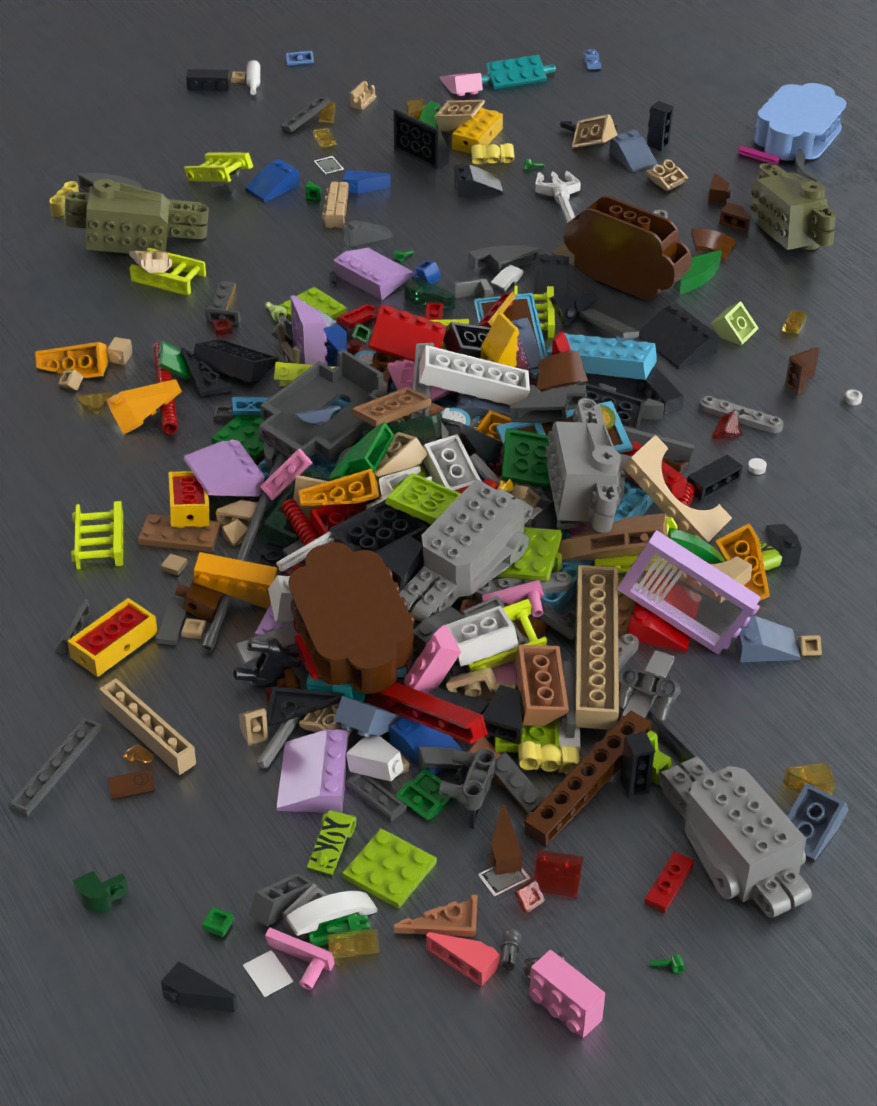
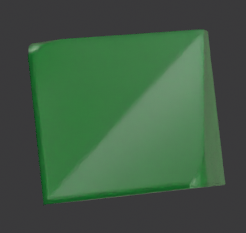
M308 181L305 186L306 199L321 201L323 198L321 187Z
M357 323L349 341L366 345L373 330Z

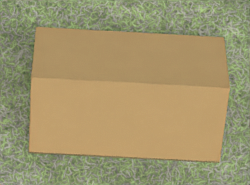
M606 114L578 120L572 148L576 149L605 143L617 136L611 115Z

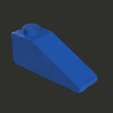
M346 170L343 182L348 183V193L359 194L390 188L391 174Z

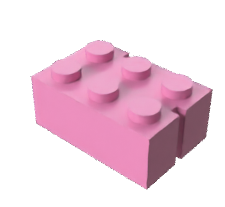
M550 949L531 966L529 995L534 1002L543 1005L554 1018H559L562 1022L566 1021V1026L571 1032L577 1033L584 1038L602 1021L605 992Z

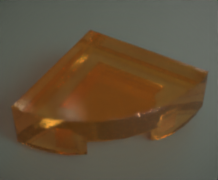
M137 743L125 751L123 757L131 762L139 760L147 763L152 761L154 755Z

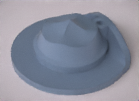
M340 405L321 407L298 412L295 414V417L309 422V424L321 426L330 420L331 414L335 410L341 408Z

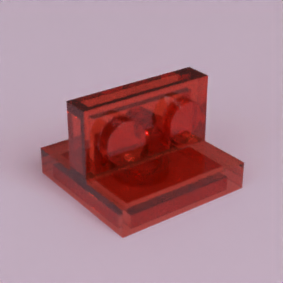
M538 850L532 891L577 898L584 857Z

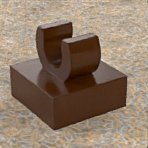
M292 668L284 670L285 678L277 680V685L280 688L301 689L300 680Z

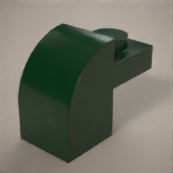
M93 870L73 880L75 895L82 906L92 912L112 910L111 902L129 893L127 879L123 873L101 883Z

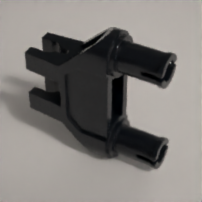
M250 637L247 642L248 651L261 652L251 669L234 667L232 678L233 680L249 681L254 686H264L285 678L284 670L300 667L302 660L297 658L300 654L299 650L284 648L276 638L269 637L266 640Z

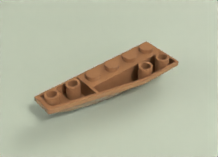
M666 513L627 517L613 522L612 530L607 533H601L592 529L561 540L557 552L562 554V562L639 555L656 530L667 536Z

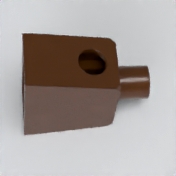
M192 580L190 587L178 584L175 595L185 598L183 605L185 611L211 623L222 593L193 583Z

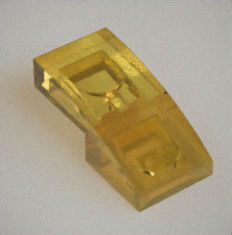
M328 128L314 130V136L322 148L337 145L333 134L329 132Z

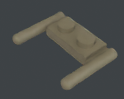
M279 322L278 337L281 357L285 363L301 364L300 348L297 346L294 348L290 347L288 342L285 341V324Z

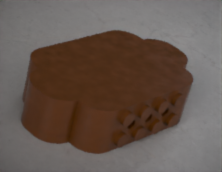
M610 196L600 197L564 227V243L568 250L576 255V264L584 275L643 300L654 299L663 290L672 287L691 268L692 256L690 250L684 243L679 241V231L671 220Z
M338 542L326 543L311 549L306 556V566L296 569L290 575L289 589L293 596L291 612L315 669L324 682L331 685L349 683L354 690L364 694L380 692L388 689L395 683L397 668L406 665L413 657L414 617L411 612L407 611L406 600L400 596L399 586L397 582L392 580L391 569L386 567L381 556L368 550L353 552L347 545Z

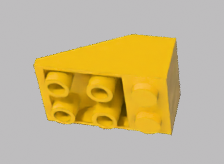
M502 312L498 313L481 346L480 359L516 367L519 331Z

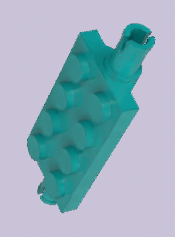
M539 55L495 61L486 64L488 73L487 75H481L482 84H491L493 89L544 82L547 79L546 74L555 73L556 67H553L555 64L543 66Z

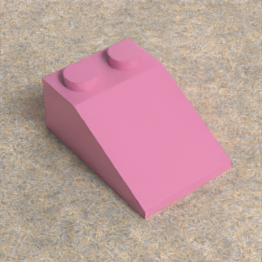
M481 73L440 76V80L452 94H457V96H464L466 92L478 94V91L483 90Z

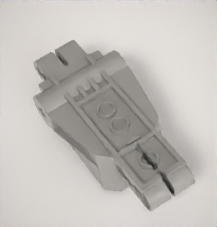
M584 398L578 401L577 410L573 412V422L556 421L553 423L552 431L548 433L549 447L546 446L545 449L547 469L557 520L582 521L589 526H593L598 532L607 533L612 530L619 499L617 486H619L618 471L621 455L614 449L605 426L600 404H596L591 399Z
M475 479L422 534L423 568L400 592V596L406 600L407 611L412 613L414 619L422 622L426 618L449 608L459 597L472 595L514 562L518 561L529 544V537L524 534V524L530 519L533 507L501 488L496 490Z
M694 757L678 764V766L676 765L658 773V781L663 789V794L686 820L685 833L707 874L713 881L715 888L723 898L731 899L738 896L742 902L753 898L769 918H774L791 908L811 900V890L799 875L800 867L806 861L804 850L806 838L746 769L728 766L712 773L699 757Z

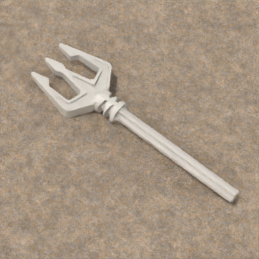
M566 171L565 180L570 182H563L555 172H552L551 181L553 182L543 183L544 175L538 172L535 191L554 196L555 201L561 205L568 223L575 218L569 203V194L580 190V180Z
M418 466L381 477L379 479L380 498L368 504L367 509L386 500L387 496L395 490L392 488L393 485L406 479L411 473L417 475L421 467ZM430 476V477H426V479L432 481V477H431V476ZM328 532L276 562L281 572L306 559L308 552L314 547L335 542V539Z

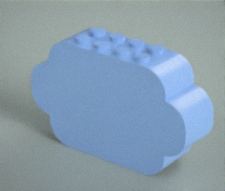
M822 84L784 85L758 110L756 115L757 123L754 128V142L759 146L765 147V153L777 156L780 160H795L798 149H802L805 159H816L821 156L842 129L840 118L842 111L846 108V101L836 96L835 91L831 87Z

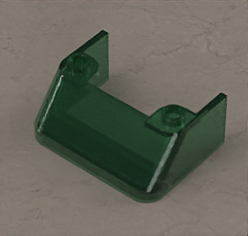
M311 469L305 470L300 475L330 481L328 476ZM295 481L278 496L262 518L258 528L263 537L289 546L298 541L299 538L296 534L284 529L287 524V518L281 510V506L285 501L294 498Z

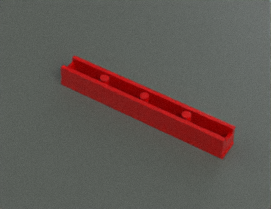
M397 682L386 690L370 694L371 697L367 699L368 703L468 744H472L488 734L483 715Z

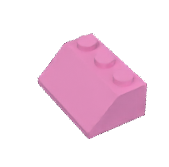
M443 625L433 634L420 656L416 659L413 667L403 680L406 686L426 694H432L460 655L461 650L446 625Z

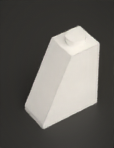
M370 734L369 738L364 737L346 753L349 771L392 781L403 771L400 751L380 736Z

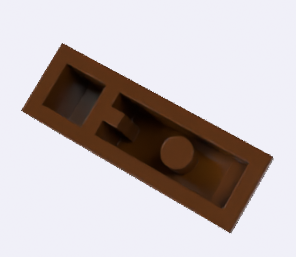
M506 805L501 806L491 841L490 853L487 854L489 867L494 868L495 875L522 871L523 856Z

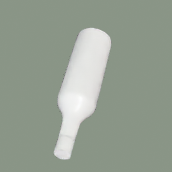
M255 60L247 63L246 83L250 87L252 95L256 94V88L260 85V64Z

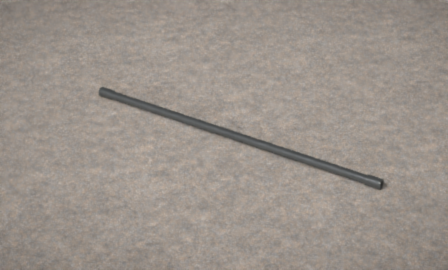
M280 451L277 453L268 478L285 461L286 455ZM264 491L259 499L237 560H247L270 500ZM223 593L209 631L206 633L201 649L206 653L213 651L232 596Z

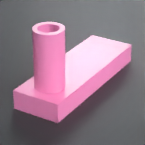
M298 449L260 487L273 501L296 480L297 475L300 476L312 464V461L301 449Z
M540 580L482 595L483 602L498 595L503 604L505 602L515 604L529 599L533 617L542 616L544 613L540 598L545 596Z
M270 927L265 934L269 947L310 963L299 982L307 990H312L323 969L331 971L335 964L332 952Z

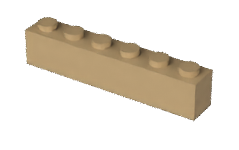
M115 678L99 688L102 706L178 775L196 765L194 746L118 679Z

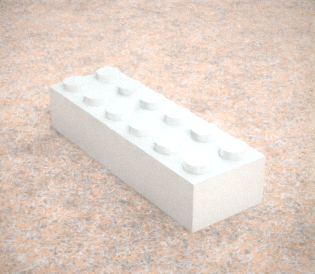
M425 345L419 362V383L510 406L527 398L529 395V373L527 370Z

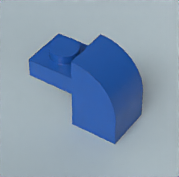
M425 260L415 267L416 274L411 277L414 283L422 284L424 290H428L441 280L438 266L435 261Z

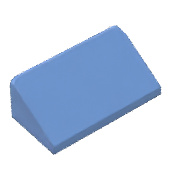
M312 51L285 53L287 66L314 64Z

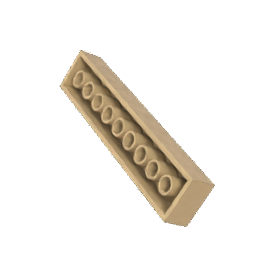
M578 565L576 582L574 705L576 727L613 729L618 722V568Z

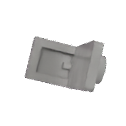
M486 279L455 283V298L481 295L482 298L493 296V288L489 286Z

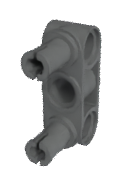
M631 667L622 668L618 674L620 687L619 707L626 708L632 691L636 689L654 696L658 695L657 699H659L654 718L667 720L671 703H674L680 694L681 688L677 682L655 673ZM632 672L634 678L631 682L628 683L626 680V676L628 673ZM671 683L673 690L670 694H666L665 687Z
M455 749L452 763L470 767L465 783L460 786L442 781L439 787V795L455 798L466 809L474 811L482 806L486 793L489 791L495 771V754L489 749H481L474 753Z

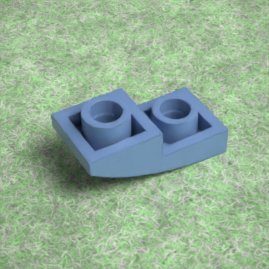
M589 49L587 52H583L587 69H601V62L599 61V53L597 51Z

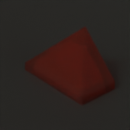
M736 410L721 417L712 435L713 439L743 435Z

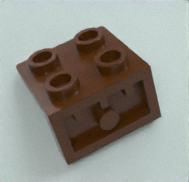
M817 347L792 355L789 358L785 384L797 395L803 393L805 379L815 375L819 348Z

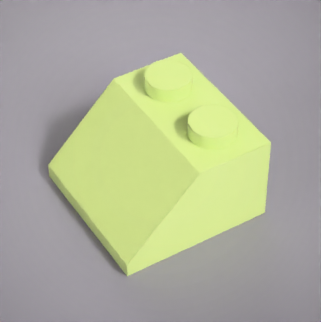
M741 301L727 307L711 323L720 338L738 345L744 344L758 330L757 325Z

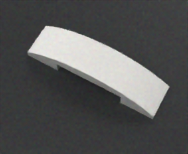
M345 891L313 900L288 914L286 920L296 936L317 930L319 923L357 913L358 916L376 913L378 909L367 893Z

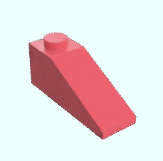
M431 932L426 935V949L481 987L499 968L500 954L493 947L487 946L480 941Z

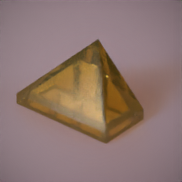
M113 392L80 395L77 398L78 402L99 414L108 404L106 400L113 396Z

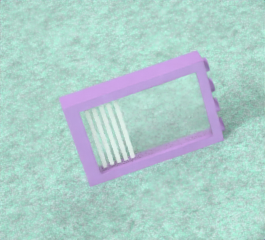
M657 530L617 587V590L716 654H719L723 648L727 650L733 641L731 638L736 639L741 631L740 627L745 628L750 620L749 616H754L760 606L757 603L761 598Z

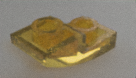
M330 102V104L320 110L319 122H334L336 102Z
M791 309L782 331L799 334L805 324L808 313Z
M377 928L328 935L329 951L332 952L333 958L354 957L355 955L380 952Z

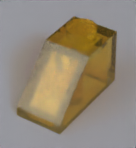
M406 99L407 115L420 120L422 110L427 105V103H424V99Z
M828 763L786 768L783 784L801 793L804 785L808 783L833 795L836 781Z

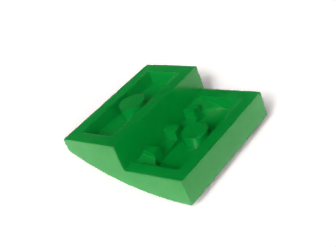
M161 341L157 355L160 357L158 367L188 381L191 376L181 356L180 349Z
M425 768L413 782L408 780L395 795V797L427 821L440 813L455 799L439 795V787L442 780Z

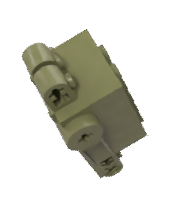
M769 163L759 165L758 179L753 182L751 190L750 211L754 223L787 250L794 248L814 250L820 246L833 245L836 213L827 204V198L824 196L825 186L794 172L787 173L778 165Z
M109 179L95 181L94 187L90 186L89 193L68 192L65 194V225L86 229V250L128 254L129 251H147V248L166 251L167 236L190 239H204L207 236L209 208L201 204V202L167 199L162 193L114 182Z

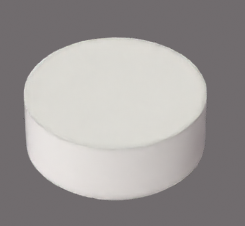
M848 390L845 392L844 401L850 405H858L862 401V393L858 390Z
M753 458L749 461V472L756 475L765 473L767 463L763 459Z

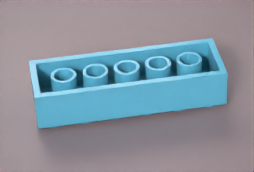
M565 333L571 351L579 352L585 373L646 380L657 362L655 343ZM552 345L547 351V356L552 355Z

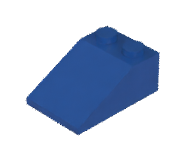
M276 159L267 164L245 187V190L266 202L298 187L299 170L281 159Z
M339 324L324 328L327 342L324 343L327 349L325 360L327 365L331 367L337 366L338 352L341 349L348 352L347 332Z
M402 717L389 726L390 744L418 766L419 746L457 748L463 751L451 736ZM425 768L435 776L446 770Z

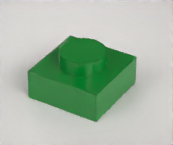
M212 907L202 924V928L204 931L224 937L234 921V914Z

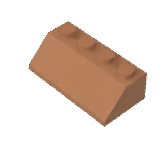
M518 645L515 669L518 690H520L523 725L544 726L569 712L559 646Z

